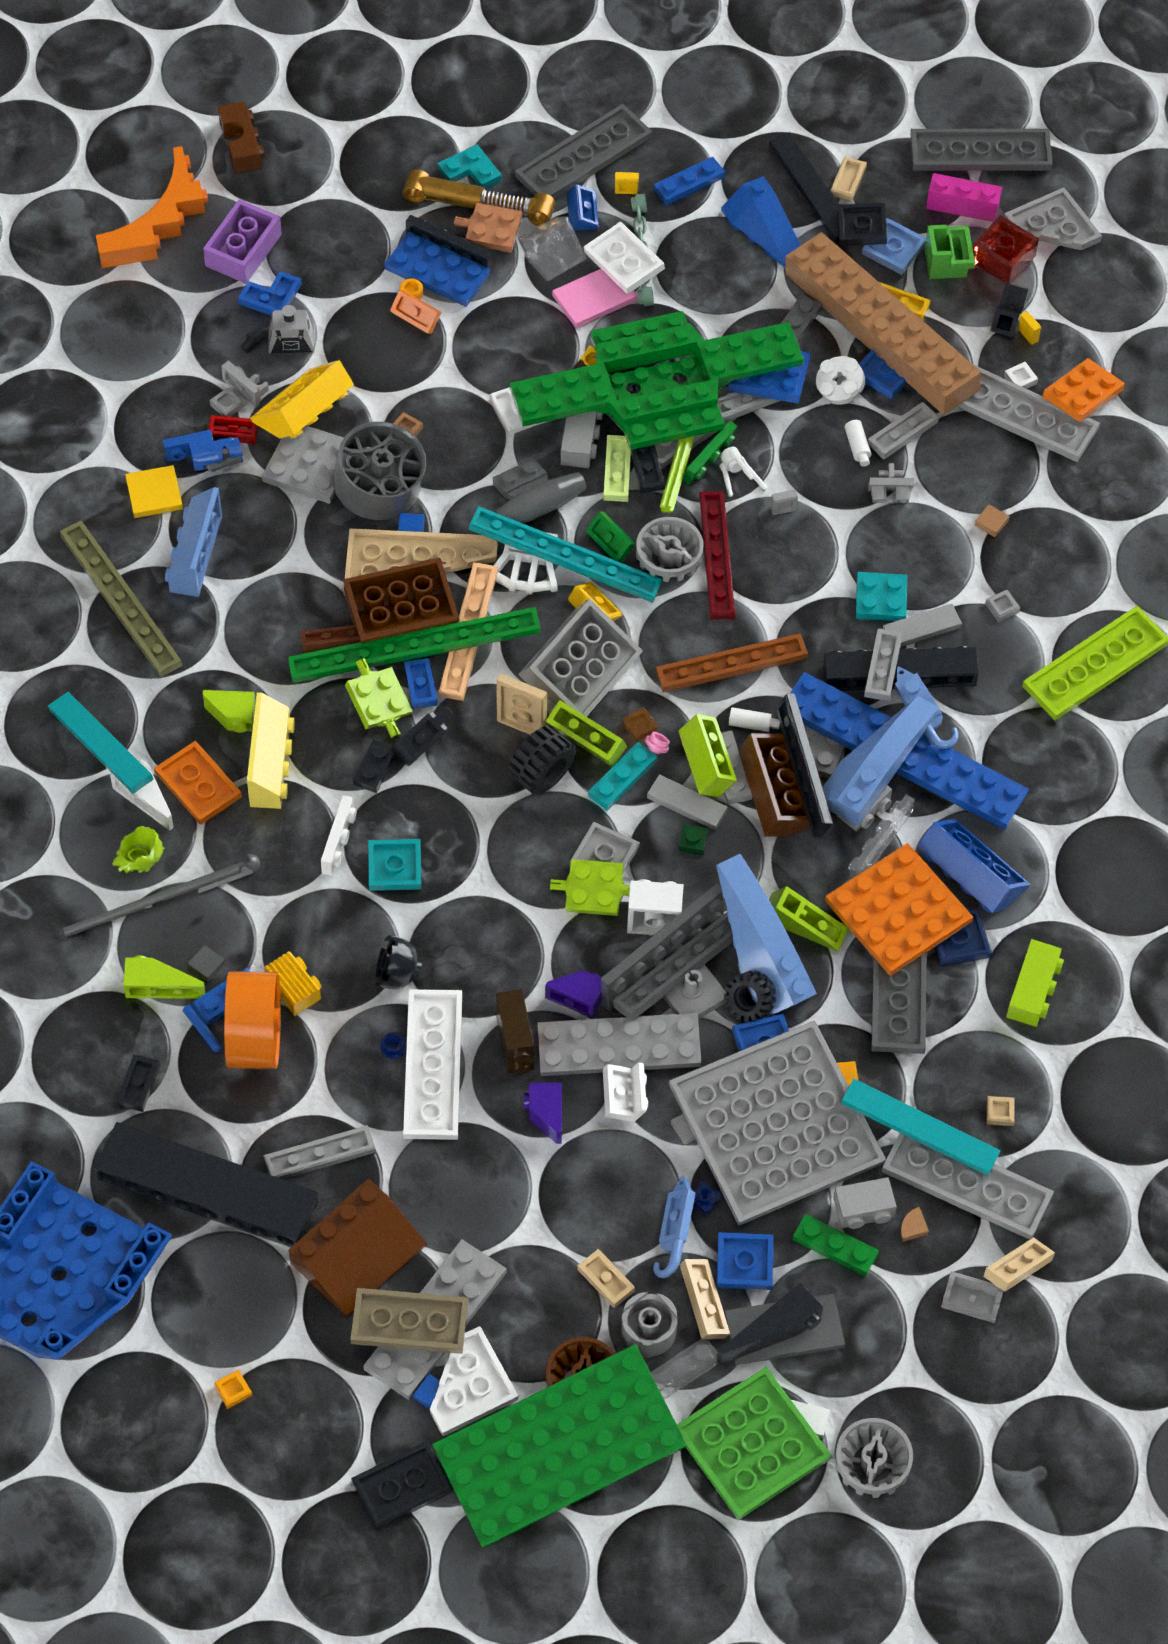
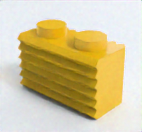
M289 951L283 954L282 957L269 963V965H266L264 972L279 973L280 998L289 1008L290 1012L296 1016L321 1000L320 990L322 986L314 975L310 977L307 974V967L304 961L299 956L295 958Z

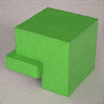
M928 226L924 250L929 279L967 277L968 269H974L975 266L969 226Z

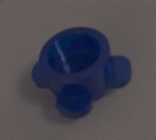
M706 1181L699 1182L698 1188L694 1191V1205L703 1212L711 1211L715 1201L721 1199L720 1191L713 1190Z

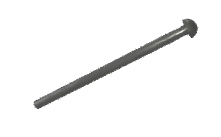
M247 854V860L69 925L63 928L65 937H69L144 908L150 909L152 908L151 904L169 900L198 889V893L207 891L257 872L260 868V860L254 854Z

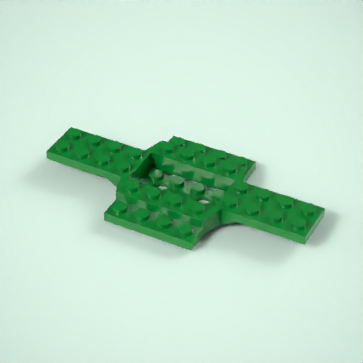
M679 311L590 331V337L596 352V364L511 382L510 391L522 427L592 411L610 414L623 430L629 449L634 450L724 430V421L717 405L719 389L733 380L801 366L804 363V358L790 322L704 340L694 327L687 323L684 312ZM688 355H693L692 358H691V357H685V358H683L682 360L675 361V362H670V363H668V362H662V363H660V364L657 365V366H652V367H648V368L639 367V368H637V369L634 370V371H629V372H625V373L616 372V373H614V374L611 375V376L608 375V373L615 372V371L625 370V369L634 368V367H638V366H643V365H647V364H652V363H656V362H661V361H666V360L675 359V358H679V357H684V356H688ZM683 375L687 380L684 383H677L673 380V377ZM629 384H637L640 387V391L631 394L626 390V387Z

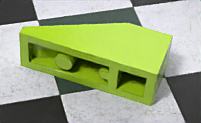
M787 886L771 894L769 901L785 930L832 950H839L849 929L848 927Z
M141 955L125 958L123 987L126 998L198 999L206 994L203 981L154 958H147Z

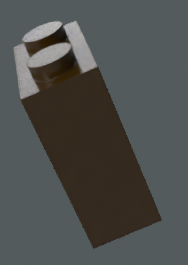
M517 989L496 993V1020L507 1073L524 1074L529 1070H534V1042L523 990Z

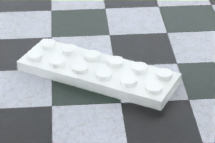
M409 989L404 1139L458 1140L462 990Z

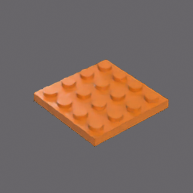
M908 843L825 897V902L889 976H892L973 921V916Z

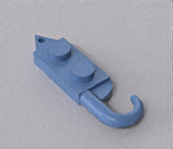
M899 666L897 667V683H895L894 688L905 706L916 696H920L938 706L917 673L912 674ZM939 709L924 731V734L934 747L947 749L956 744L958 731L953 727L952 738L946 741L938 737L934 730L940 726L943 720L942 712Z
M684 1176L680 1178L673 1192H669L667 1196L659 1243H661L663 1250L671 1254L669 1264L664 1270H660L658 1262L654 1263L653 1270L659 1278H667L677 1270L681 1261L683 1245L687 1241L695 1192L691 1190L689 1181Z

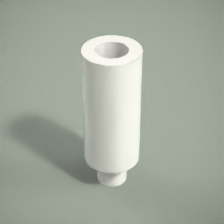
M859 420L849 421L845 424L844 428L854 459L860 462L861 466H867L870 464L871 451L862 423Z
M732 707L729 726L769 732L770 728L779 730L780 721L779 719L771 718L772 714Z

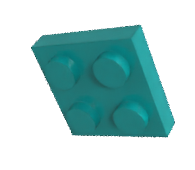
M870 572L857 573L856 619L898 621L906 618L907 575Z
M420 839L368 840L369 891L421 889Z

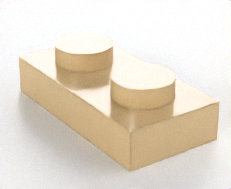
M599 1249L578 1265V1271L613 1308L617 1307L635 1292V1287Z

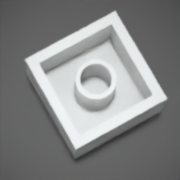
M646 879L631 880L627 933L654 935L678 916L682 911L683 884H677L672 881L660 883L651 882Z

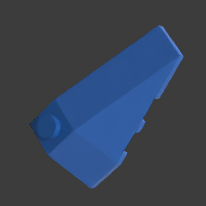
M764 176L743 184L721 207L722 213L735 230H741L748 236V240L753 244L755 242L765 249L766 254L786 268V255L801 245L775 192Z

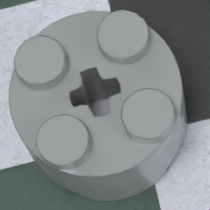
M648 1292L639 1293L629 1299L625 1304L621 1321V1335L626 1346L630 1347L636 1344L643 1358H651L666 1352L674 1343L677 1334V1310L672 1301L662 1294H648Z

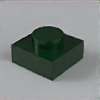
M683 824L678 851L704 855L708 828Z

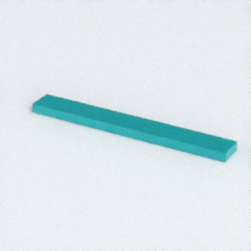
M480 506L477 507L468 530L651 603L654 602L663 580Z

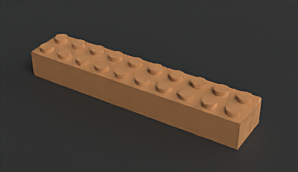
M822 232L786 255V275L811 298L822 303V307L870 350L873 349L881 360L884 359L892 370L894 368L900 377L903 376L910 386L943 415L980 391L981 371Z

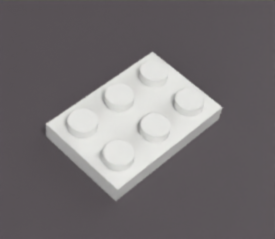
M619 222L584 246V253L626 294H629L665 269L664 262L622 222Z

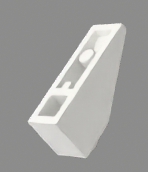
M138 760L152 774L150 766L144 760ZM113 774L110 775L112 788L169 831L173 828L172 815L154 776V780L132 794Z

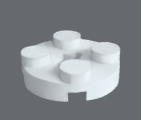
M838 356L830 360H824L821 363L816 376V385L820 394L830 403L837 405L847 404L853 401L859 392H862L865 385V375L856 359ZM839 376L846 378V380L842 381V385H838L837 381H835Z

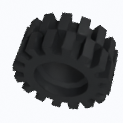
M751 970L736 976L728 982L729 985L725 987V991H728V993L724 994V999H729V1002L725 1005L727 1008L730 1006L733 1008L730 1011L732 1016L738 1013L736 1019H744V1022L755 1021L767 1015L774 1008L772 1004L776 1002V998L772 997V995L776 993V990L770 989L769 986L773 985L771 980L765 981L767 978L765 974L759 976V971L752 972ZM745 987H751L755 991L758 999L755 1006H751L745 1001L743 997V989Z

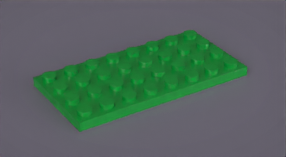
M634 1344L433 1443L432 1446L483 1549L686 1448L687 1444L637 1345Z

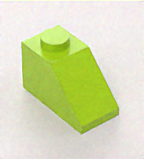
M203 690L205 709L227 730L239 733L253 731L256 705L254 692Z

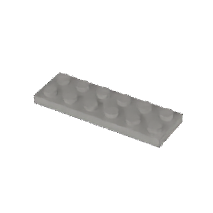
M974 365L981 371L980 391L959 404L958 408L1075 462L1079 461L1099 429L1100 422L1089 417L1078 422L1041 395Z
M698 1013L638 1016L633 1021L627 1017L538 1022L541 1076L603 1073V1068L607 1064L632 1068L638 1062L644 1064V1070L701 1067Z
M901 1133L882 1167V1172L1029 1240L1033 1238L1054 1194L1053 1190L995 1164L989 1175L986 1176Z
M461 1239L420 1293L468 1297L467 1325L505 1276L507 1268ZM378 1346L363 1367L366 1372L410 1400L446 1352Z

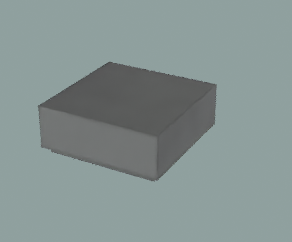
M204 945L187 964L189 969L209 982L225 965V959Z

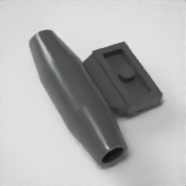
M533 458L493 477V485L505 499H511L494 512L522 524L528 523L567 504L586 490V482L579 472L548 480L547 472Z

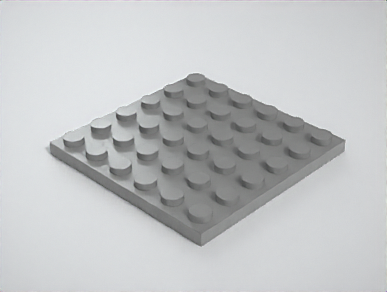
M815 1020L669 1081V1086L738 1226L883 1165L886 1161L864 1115L841 1104L849 1086Z

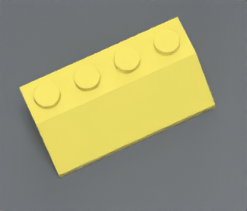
M257 693L247 775L250 807L281 809L282 799H287V784H284V777H289L290 762H287L286 758L287 755L292 753V740H289V733H294V718H290L289 707L263 693Z

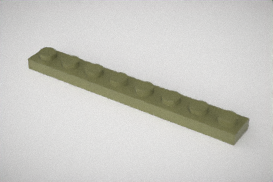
M82 520L61 530L60 536L160 678L182 667V661Z

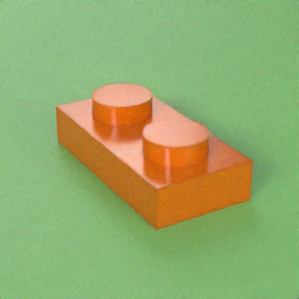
M399 290L390 309V312L427 334H432L442 313L405 290Z

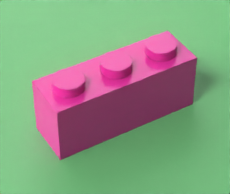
M933 173L926 209L995 223L1002 187Z

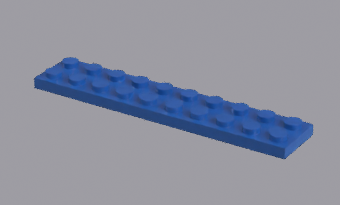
M806 672L802 674L790 692L795 694L805 726L851 750L857 748L892 718ZM922 734L896 772V774L1003 830H1006L1029 791L1028 788L951 748L939 749L934 747L925 734Z

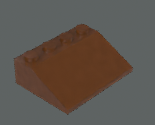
M441 558L343 579L344 597L361 644L459 622V616Z
M368 1178L288 1251L290 1264L348 1318L354 1312L357 1288L378 1290L426 1247L427 1242L392 1200Z

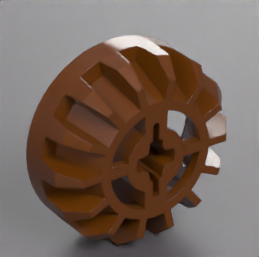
M578 1337L567 1340L560 1344L548 1359L546 1365L547 1387L565 1379V1375L571 1368V1375L616 1353L607 1344L594 1338Z

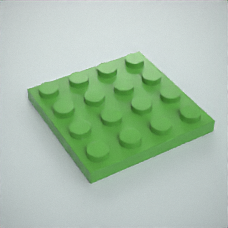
M764 1367L677 1424L687 1444L686 1449L738 1521L832 1458L830 1452L767 1367Z

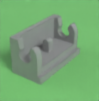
M951 1271L941 1308L995 1323L1003 1290L996 1287L993 1283Z

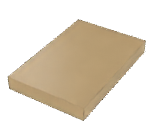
M500 673L496 680L497 721L530 735L539 728L546 726L547 692Z

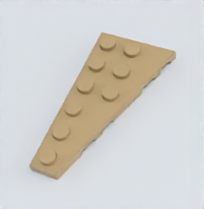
M350 529L345 579L441 558L445 573L471 568L473 562L481 564L497 562L498 541L483 535Z

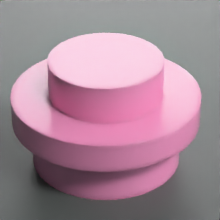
M652 732L650 736L646 737L645 742L651 752L658 755L668 752L670 741L665 736Z

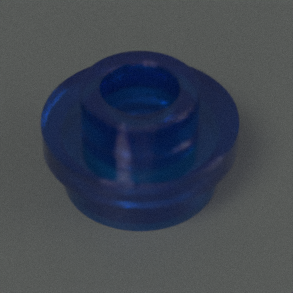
M395 1032L388 1033L380 1042V1050L387 1058H399L407 1049L405 1038ZM395 1044L398 1048L390 1049L389 1046Z

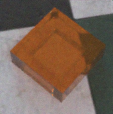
M645 707L623 718L622 724L636 742L652 734V732L658 731L657 723Z

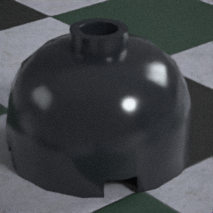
M388 935L384 940L389 942L387 948L381 947L377 961L376 977L381 976V980L376 982V985L387 989L404 988L411 983L414 976H419L422 962L418 960L415 946L409 941Z

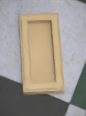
M844 156L830 190L834 197L853 201L867 162Z

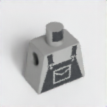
M286 305L282 310L272 312L269 327V353L314 352V329L306 310H296L294 306Z

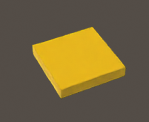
M174 465L125 474L134 518L183 510Z

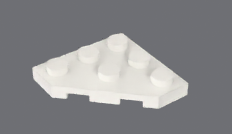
M480 1326L465 1333L463 1354L450 1353L435 1399H433L430 1414L443 1437L518 1401V1394Z

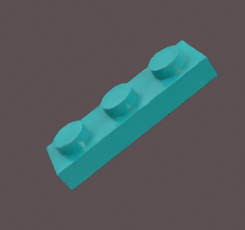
M638 742L588 791V797L608 811L657 762L658 756Z

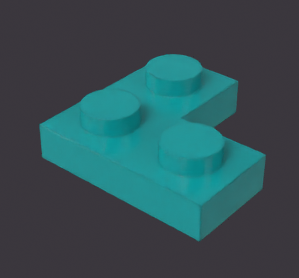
M478 144L438 163V170L446 180L456 182L470 175L478 186L485 187V189L502 181L501 173Z

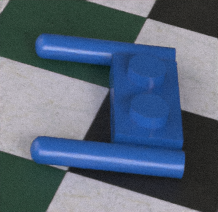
M246 968V969L242 970L241 972H251V971H250L248 968ZM227 980L193 1001V1004L185 1006L182 1010L214 1052H219L222 1049V1044L207 1024L210 1025L225 1015Z

